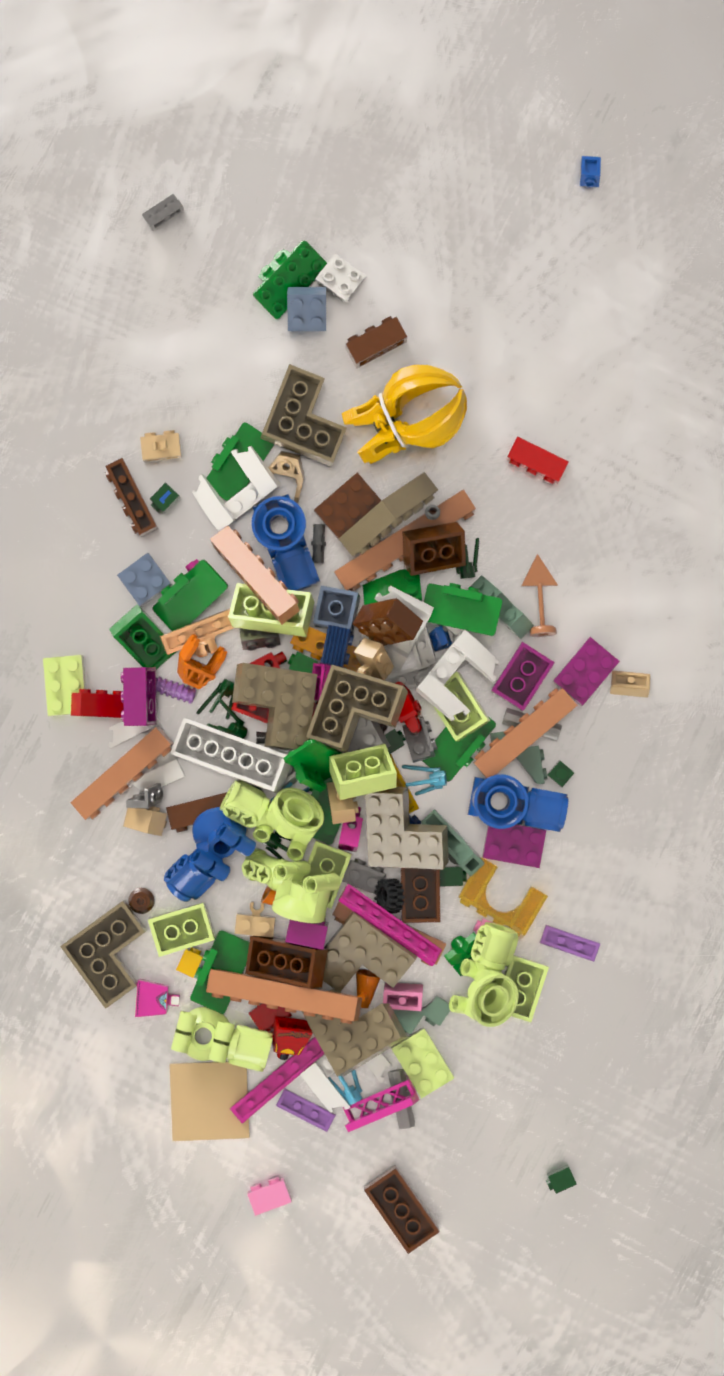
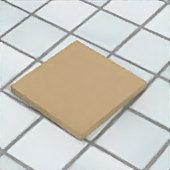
M228 1061L225 1063L197 1062L170 1064L173 1141L250 1138L249 1118L242 1124L230 1110L234 1104L248 1093L247 1068L229 1064Z

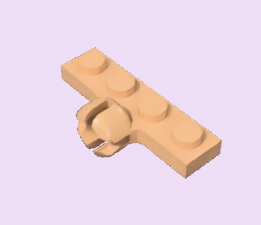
M230 608L160 636L166 654L181 650L188 638L193 634L197 635V638L200 639L195 651L196 656L205 657L207 652L211 654L216 652L215 636L234 628L228 618Z

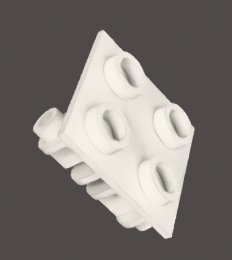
M334 254L315 280L319 285L321 284L326 287L328 292L332 291L333 295L336 294V296L341 298V301L348 302L352 293L366 275L337 254Z

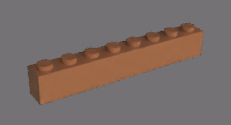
M461 490L438 505L440 516L436 520H429L424 514L373 546L364 554L359 555L334 571L343 588L354 592L361 587L360 583L367 580V582L375 579L377 577L376 573L380 570L385 572L393 567L392 563L396 560L403 561L402 531L457 522L462 518L466 521L471 518L476 508L465 490ZM434 510L429 511L432 515L436 514Z
M210 969L206 992L212 993V997L216 998L229 996L231 1001L241 1002L244 999L249 1000L248 1004L260 1006V1003L267 1004V1008L278 1009L279 1006L284 1007L286 1012L296 1013L299 1010L304 1011L303 1015L315 1017V1014L322 1015V1019L333 1020L335 1017L340 1018V1022L352 1024V1021L359 1020L363 998L317 988H306L220 969Z

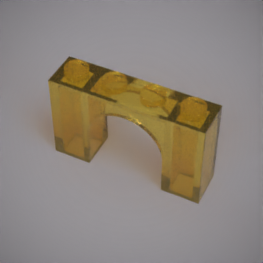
M481 857L485 864L472 876L468 877L467 882L458 895V898L461 899L460 903L468 908L471 905L476 907L478 914L485 918L487 915L493 917L494 920L492 922L502 926L505 924L517 932L518 937L520 934L525 936L548 896L530 886L515 909L507 912L495 910L486 899V888L498 867Z

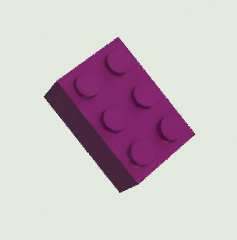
M589 637L552 682L560 689L563 688L573 700L583 706L620 661L592 637Z
M521 642L490 691L519 710L524 711L555 662L524 642Z
M156 667L123 668L120 678L121 683H123L121 702L124 703V710L121 712V720L124 722V726L157 725Z
M514 825L506 829L487 826L482 858L540 868L546 830L522 825Z
M326 918L321 923H305L290 919L285 942L323 950L329 922H325Z

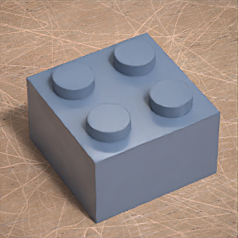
M288 287V331H326V287Z
M146 553L117 575L140 607L159 595L168 585H172L149 553Z
M321 586L313 620L315 627L328 629V625L351 629V634H353V622L357 616L360 602L359 593Z

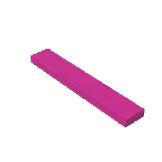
M350 884L344 888L338 901L430 966L436 963L442 949Z
M316 1037L306 1044L300 1055H292L230 1108L242 1124L324 1055Z

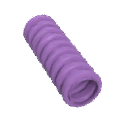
M160 676L159 678L156 677V693L160 692V695L166 694L167 697L170 695L171 698L174 699L176 697L177 700L182 699L183 702L188 701V704L193 703L197 691L196 688L191 689L190 686L185 687L184 684L179 685L178 682L173 683L172 680L169 682L166 678L163 680Z

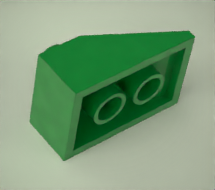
M406 569L395 571L362 585L364 605L378 602L375 600V596L378 593L383 597L389 594V586L422 601L420 574L411 576Z
M138 604L109 629L112 636L142 667H156L157 670L176 653L166 654L160 638L165 633Z

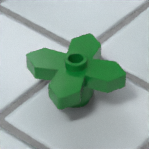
M474 932L466 938L463 936L454 938L451 942L452 949L444 955L460 976H463L460 971L462 961L464 959L473 960L471 951L476 938Z

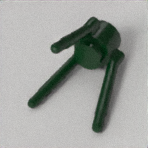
M476 538L473 566L472 562H469L468 549L465 544L466 566L456 567V573L460 574V579L476 577L475 572H478L479 538Z
M224 679L196 713L200 714L218 692L219 696L209 712L213 713L219 704L218 699H222V697L229 698L231 696L229 707L232 709L234 704L232 703L234 683ZM227 712L226 719L228 720L230 718V714Z
M219 698V703L236 722L230 723L228 728L209 723L207 726L244 739L248 732L247 728L243 726L245 722Z
M277 831L275 833L272 832L269 841L262 844L266 845L265 849L278 859H284L274 849L277 850L279 847L287 852L288 847L281 844L282 839L280 838L289 841L291 839L282 837Z

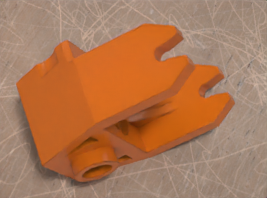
M193 634L179 652L177 673L183 683L201 689L209 681L216 678L215 674L224 662L227 651H225L224 647L220 646L214 652L207 665L191 659L200 642V639L197 638L198 636Z

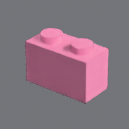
M385 982L383 1003H389L392 1009L422 1010L423 984L397 983L392 988Z
M279 1177L268 1180L269 1184L261 1186L260 1183L250 1187L251 1190L248 1191L247 1195L255 1216L292 1202L284 1178L279 1179Z

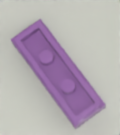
M545 925L539 942L593 962L600 947V943L549 925Z
M284 1088L276 1104L277 1107L326 1132L336 1114L330 1113L329 1110Z

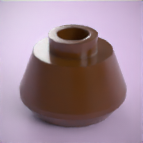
M146 888L133 890L128 899L130 908L138 914L149 912L155 902L152 892Z

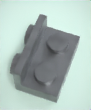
M172 194L144 212L142 216L153 231L182 212L184 208L179 199L177 200L176 196Z
M239 628L243 650L253 651L257 648H273L281 645L279 633Z
M423 716L420 717L422 729L419 733H411L406 725H402L413 763L434 757V750L437 749L434 738L430 739L429 732H432L429 721H425Z
M156 783L145 788L139 794L133 795L132 798L126 800V808H150L160 803L163 799L161 783Z
M357 858L354 861L350 860L342 882L374 894V891L377 890L375 888L378 885L377 882L380 879H385L386 873H383L384 869L381 867L370 868L365 866L366 862Z

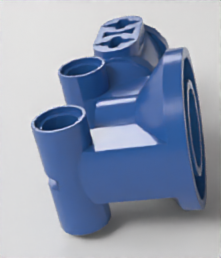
M289 494L270 497L259 505L253 506L252 530L254 536L261 545L268 549L271 559L274 558L272 563L279 581L281 580L288 590L295 591L306 589L320 582L308 547L305 548L307 546L304 538L306 519L301 507L290 499ZM277 517H282L288 522V529L282 534H277L271 529V523Z
M498 774L487 779L474 777L467 815L477 816L486 825L497 829L510 828L516 824L522 825L524 821L525 826L561 832L566 820L569 799L567 797L568 794L532 788L528 792L529 787L523 786L517 779L509 775ZM495 793H503L507 797V805L503 809L497 810L492 807L491 798Z
M220 807L206 810L196 818L193 823L192 834L197 849L189 856L186 854L181 856L165 873L164 881L168 889L181 901L188 902L191 899H198L214 884L216 879L224 881L228 877L230 866L223 863V858L230 856L235 850L246 857L250 856L255 850L256 842L246 836V827L225 816Z

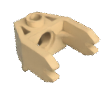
M281 451L268 468L273 475L276 473L295 478L297 488L294 501L298 503L305 477L301 457L298 454Z

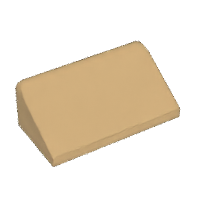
M612 670L610 694L648 697L650 674Z

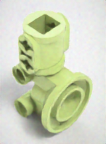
M235 780L220 806V810L223 811L224 815L245 827H255L253 837L261 843L269 841L275 829L282 837L291 839L287 856L294 861L302 860L308 843L324 821V813L318 801L301 789L285 788L280 790L272 802H270V799L261 790L244 781Z
M256 848L250 856H247L242 864V872L245 878L264 883L271 890L276 891L272 910L278 915L294 921L305 923L323 922L326 917L330 892L337 890L340 886V878L335 873L308 876L311 868L307 861L290 862L285 859H278L267 855L264 850Z
M485 922V925L480 926L471 951L473 960L464 959L460 967L463 976L472 977L475 980L468 988V997L453 995L450 998L449 1009L451 1012L465 1014L486 1027L498 1026L511 1017L518 1003V989L515 982L504 975L502 970L512 962L518 943L517 932L491 922Z
M198 1007L189 1012L180 1011L171 1049L186 1053L190 1057L201 1061L213 1060L225 1063L227 1058L229 1064L263 1072L266 1067L273 1034L243 1025H237V1028L234 1029L235 1025L231 1024L224 1014H220L207 1007ZM199 1028H207L211 1031L212 1039L209 1043L201 1044L196 1040L195 1033Z

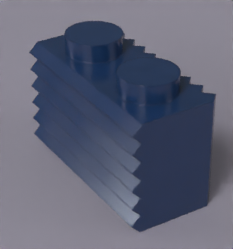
M328 625L320 664L335 665L342 668L344 664L348 665L350 654L346 653L347 647L352 646L354 635L350 634L351 629Z

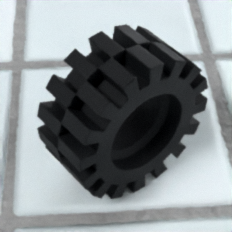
M380 879L377 882L378 885L375 886L377 890L374 891V894H376L374 900H377L376 903L389 913H399L403 908L401 905H404L402 900L405 899V895H403L404 889H401L402 883L397 879Z

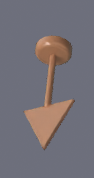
M537 554L521 586H538L540 626L532 627L530 629V636L547 637L556 635L557 630L552 625H545L542 586H558V584Z

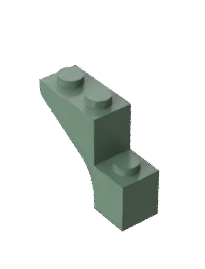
M482 575L470 586L480 589L479 593L502 599L503 603L499 619L520 639L534 626L524 613L516 608L498 588Z
M504 731L490 733L491 742L497 737L501 740L505 736ZM539 746L528 747L516 758L535 783L545 784L544 780L547 779L546 768H542L541 762L545 760L544 751L539 749Z
M435 809L421 821L424 825H447L448 852L470 876L485 864L479 854L463 839L457 829Z
M436 995L428 1005L422 1007L421 1011L395 1009L393 1011L405 1033L412 1034L423 1016L426 1017L425 1021L432 1026H435V1024L440 1026L450 1012L449 1003Z

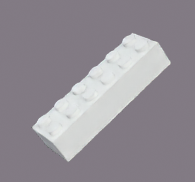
M183 718L170 754L177 758L276 794L282 790L291 765L284 762L283 758L286 754Z

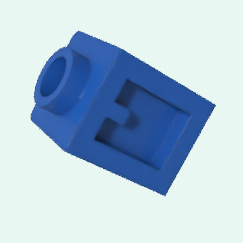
M582 156L580 186L599 187L601 157Z
M442 626L435 627L429 633L435 652L451 646L452 641L448 630L447 632L444 631Z

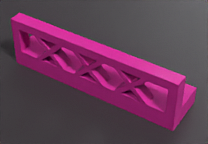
M405 1080L363 1098L355 1104L349 1105L351 1108L355 1107L362 1111L360 1117L354 1119L351 1108L344 1109L349 1123L345 1125L347 1131L351 1132L418 1102L420 1099L411 1080ZM407 1085L411 1094L407 1097L399 1094L401 1087ZM387 1093L394 1096L391 1104L383 1101L384 1095ZM370 1100L378 1103L374 1111L366 1108Z

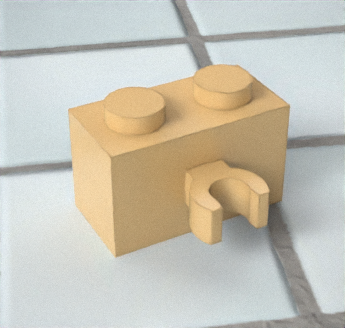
M175 430L164 431V435H156L155 432L145 433V437H140L143 461L182 458L179 433H175Z
M363 638L354 651L361 665L357 671L358 673L385 680L392 672L394 666L383 644Z
M334 782L327 783L333 824L356 821L355 813H359L357 801L353 802V799L356 797L340 800Z
M155 806L150 808H127L123 827L162 836L163 828L166 827L167 814L159 812L160 808Z
M251 902L250 910L252 915L237 913L235 934L274 937L276 917L260 915L264 910V903H261V908L256 910L253 907L254 902Z

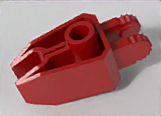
M398 681L395 684L404 686L408 691L398 722L405 723L411 733H419L422 729L418 718L421 715V705L418 700L414 699L410 689Z

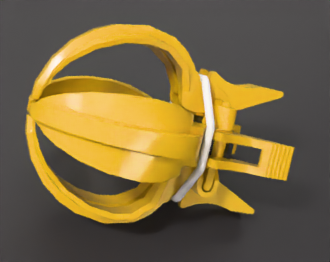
M430 365L404 367L392 375L383 393H379L378 396L374 395L367 403L342 413L345 425L362 426L374 424L377 434L357 452L364 464L368 462L372 464L392 452L398 453L400 450H406V447L408 448L410 445L433 449L444 445L452 439L460 429L467 411L466 394L463 389H460L462 385L458 378L443 369ZM456 386L459 388L458 393L449 403L424 420L411 425L405 421H400L399 416L403 413V407L415 397L441 387Z

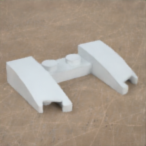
M252 446L248 447L249 451L238 453V449L231 451L251 483L225 503L203 474L198 478L201 481L198 490H193L192 492L219 532L281 485Z
M389 586L388 591L390 593L384 597L378 593L375 596V600L380 602L397 598L423 620L414 640L384 646L394 666L393 668L400 672L418 636L428 622L434 607ZM362 634V640L363 638L369 639L366 635Z
M427 623L412 647L417 667L389 674L385 681L389 679L392 683L399 681L409 689L417 687L413 677L428 669L431 664L437 661Z
M466 630L460 633L415 689L417 693L451 721L455 720L453 715L460 712L467 715L470 712L444 686L464 660L468 661L491 682L496 680V676L493 673L495 665H499V661Z
M158 717L157 725L124 726V722L121 721L109 727V730H113V742H109V747L112 748L142 733L146 736L158 726L163 730ZM169 752L165 757L161 755L156 759L159 765L158 768L144 774L136 782L132 780L128 786L131 788L134 785L140 791H144L145 788L161 783L162 788L185 777V774L177 757Z
M382 1053L365 1063L380 1083L385 1079L381 1077L385 1067H391V1064ZM325 1055L300 1075L330 1113L333 1112L332 1108L344 1106V1109L347 1110L351 1107L329 1079L335 1072Z

